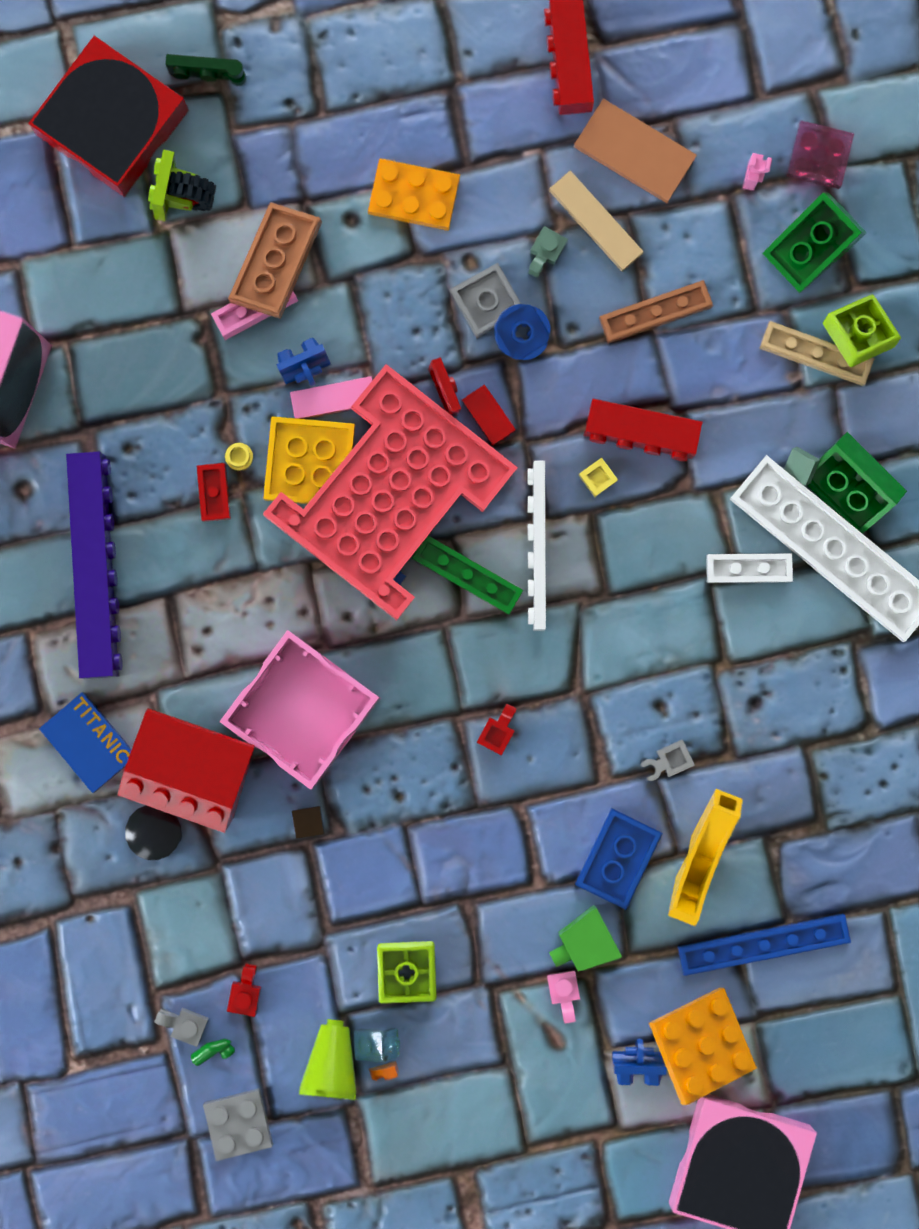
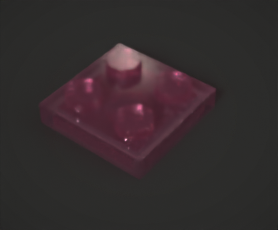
M801 120L798 124L786 176L840 189L854 133Z

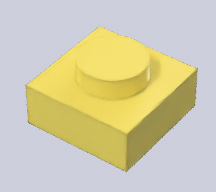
M600 458L579 473V477L594 497L618 481L603 458Z

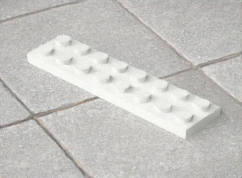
M766 455L732 495L730 500L902 642H906L919 626V580Z

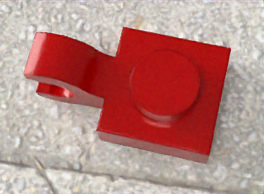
M506 704L498 721L490 717L477 743L502 756L515 731L508 727L517 709Z
M246 963L243 966L241 983L235 981L232 983L227 1012L252 1017L256 1016L261 986L253 985L257 965Z

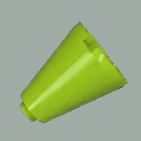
M327 1019V1025H321L299 1087V1095L356 1100L357 1093L349 1027H344V1021Z

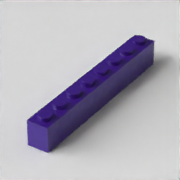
M100 451L66 454L79 678L119 677V670H122L123 662L121 653H117V642L121 641V631L119 625L116 626L115 614H119V601L117 597L114 598V586H117L118 578L116 570L112 568V559L116 558L115 543L111 542L110 531H114V518L112 514H109V503L113 501L111 487L107 484V476L111 475L110 460L106 459V456Z

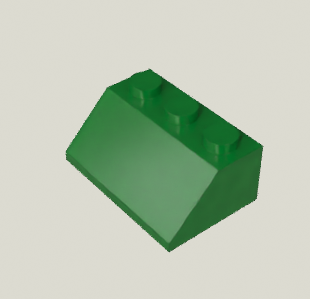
M848 432L819 458L820 461L813 479L807 485L824 503L862 534L896 506L907 492Z

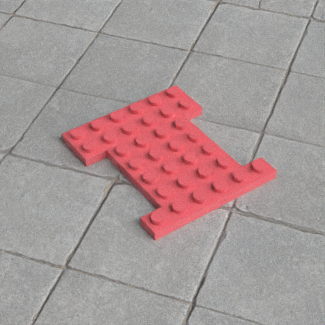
M386 364L351 406L354 412L372 425L304 509L280 492L265 510L263 516L395 620H398L415 596L393 579L460 495L483 512L518 467Z

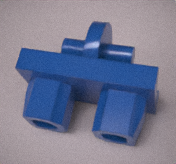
M314 338L303 341L301 344L304 350L303 353L294 356L291 349H285L277 354L279 363L276 365L286 385L293 381L300 383L308 379L310 386L316 384L313 376L322 373V368L331 365L323 345H319Z
M636 1039V1047H625V1051H612L614 1074L617 1076L619 1085L632 1084L633 1074L644 1075V1083L648 1086H659L662 1075H666L667 1067L661 1052H654V1047H644L643 1039Z

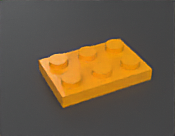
M379 158L368 214L449 231L460 175Z

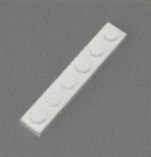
M534 461L533 468L527 469V484L533 485V496H528L527 500L528 513H533V524H528V541H533V552H528V569H533V580H528V596H533V608H528V624H533V631H545V461Z

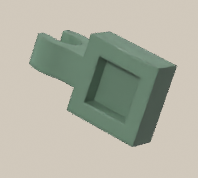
M544 226L530 250V253L536 257L529 266L530 270L528 273L538 278L547 262L554 266L568 239Z

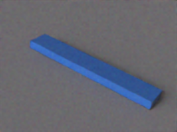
M838 914L677 946L682 973L684 976L848 944L851 943L845 914Z

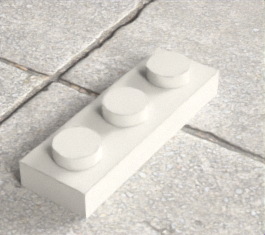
M792 553L706 555L707 583L793 582Z

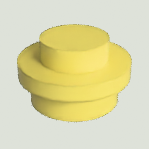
M234 443L226 450V463L233 470H245L253 462V452L244 443Z

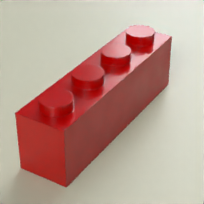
M549 0V7L544 9L545 26H550L551 35H547L548 53L553 52L554 62H550L551 79H556V89H552L553 105L559 106V115L592 112L594 96L583 0Z
M592 399L584 436L590 437L589 441L598 444H605L606 441L617 443L616 446L622 449L632 450L634 446L643 448L646 454L659 456L662 452L671 454V458L674 460L688 461V458L692 459L696 455L703 422Z

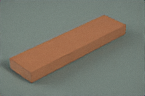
M702 280L601 315L599 320L607 342L610 344L708 310L713 307V303L706 284Z

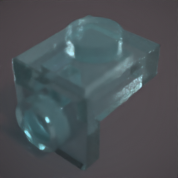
M391 1028L384 1031L355 1030V1060L385 1062L397 1058L400 1049L398 1029Z

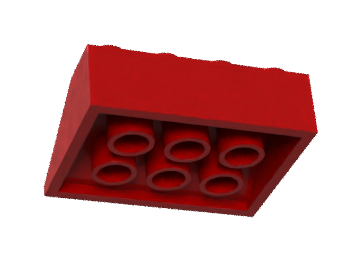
M147 708L126 763L117 795L225 833L234 819L255 745Z

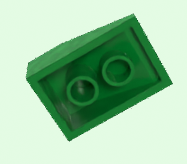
M823 192L762 254L801 293L847 253L867 232L830 193Z

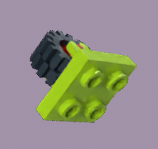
M163 149L162 157L156 158L154 166L156 185L151 184L148 195L150 210H153L155 220L166 222L169 207L187 211H210L214 201L216 185L206 178H200L197 174L177 169L175 153Z

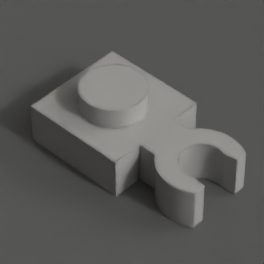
M682 739L657 750L656 753L659 759H646L640 764L641 767L653 765L655 768L654 773L646 777L648 781L659 778L664 770L667 776L671 777L694 766V762Z

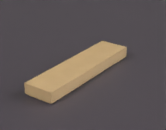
M571 170L550 187L549 192L622 272L643 254L644 251Z
M769 321L759 349L861 386L866 384L875 359L871 358L850 367L836 344Z

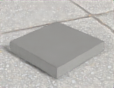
M498 263L450 289L453 299L476 339L494 330L495 322L505 309L512 305L521 304Z

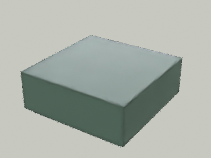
M795 447L791 450L784 470L806 486L811 483L820 459L799 447Z

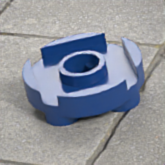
M516 304L508 307L499 315L498 320L494 324V337L499 349L505 355L513 359L530 360L539 356L546 349L551 327L547 316L540 309L528 304ZM518 325L522 327L528 326L529 331L526 333L528 338L525 340L522 337H516L515 333L518 331Z

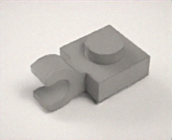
M161 1008L154 1023L173 1028L170 1037L197 1047L209 1018L185 1008L181 1009L179 1015Z

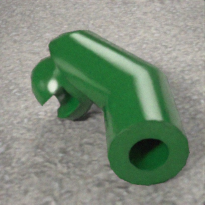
M228 1039L216 1040L206 1043L192 1053L191 1060L194 1065L200 1066L218 1052L223 1059H227L235 1053V1048Z

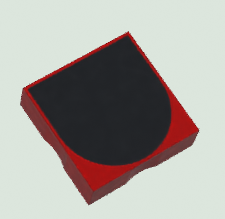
M94 35L28 124L38 137L68 158L83 164L96 178L125 197L147 168L154 152L167 141L189 109L182 96Z

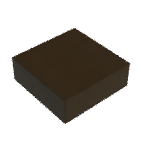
M320 806L292 810L296 839L325 834Z

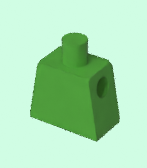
M595 905L591 906L558 932L563 945L549 952L556 967L572 960L578 971L622 957Z

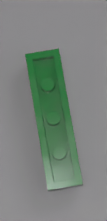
M430 536L425 539L412 558L417 563L508 615L523 592L521 588Z

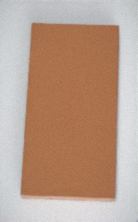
M604 98L574 144V148L665 203L669 202L697 156Z
M270 202L228 297L229 302L281 319L322 224L321 218Z

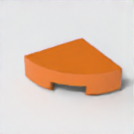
M393 1061L369 1068L371 1079L374 1081L383 1077L385 1080L397 1078L399 1069L397 1062Z

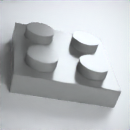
M260 1088L204 1102V1112L216 1161L273 1146Z

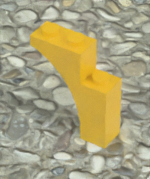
M715 789L691 835L688 854L675 877L668 916L696 926L720 857L740 819L742 798Z

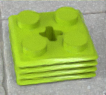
M873 294L828 313V316L823 321L824 327L850 367L895 348L899 340H901L898 331Z
M433 941L378 944L377 965L380 1003L431 1002L436 1000L435 944ZM404 965H409V968L415 971V973L410 975V979H405L404 974H399V970H403Z

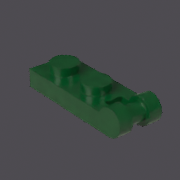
M166 54L165 65L169 74L174 78L187 80L189 77H195L207 82H215L217 79L230 80L235 86H241L246 82V74L239 60Z

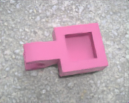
M756 153L751 155L747 165L743 189L753 191L758 182L762 183L765 173L770 171L772 158L768 157L767 160H763L764 155Z
M575 970L547 974L552 1004H561L565 1024L576 1022L572 1001L579 1000L580 995Z

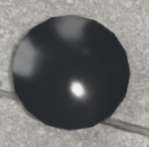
M145 805L138 808L129 817L125 827V838L129 848L138 857L146 860H160L169 856L177 848L182 839L181 825L177 816Z

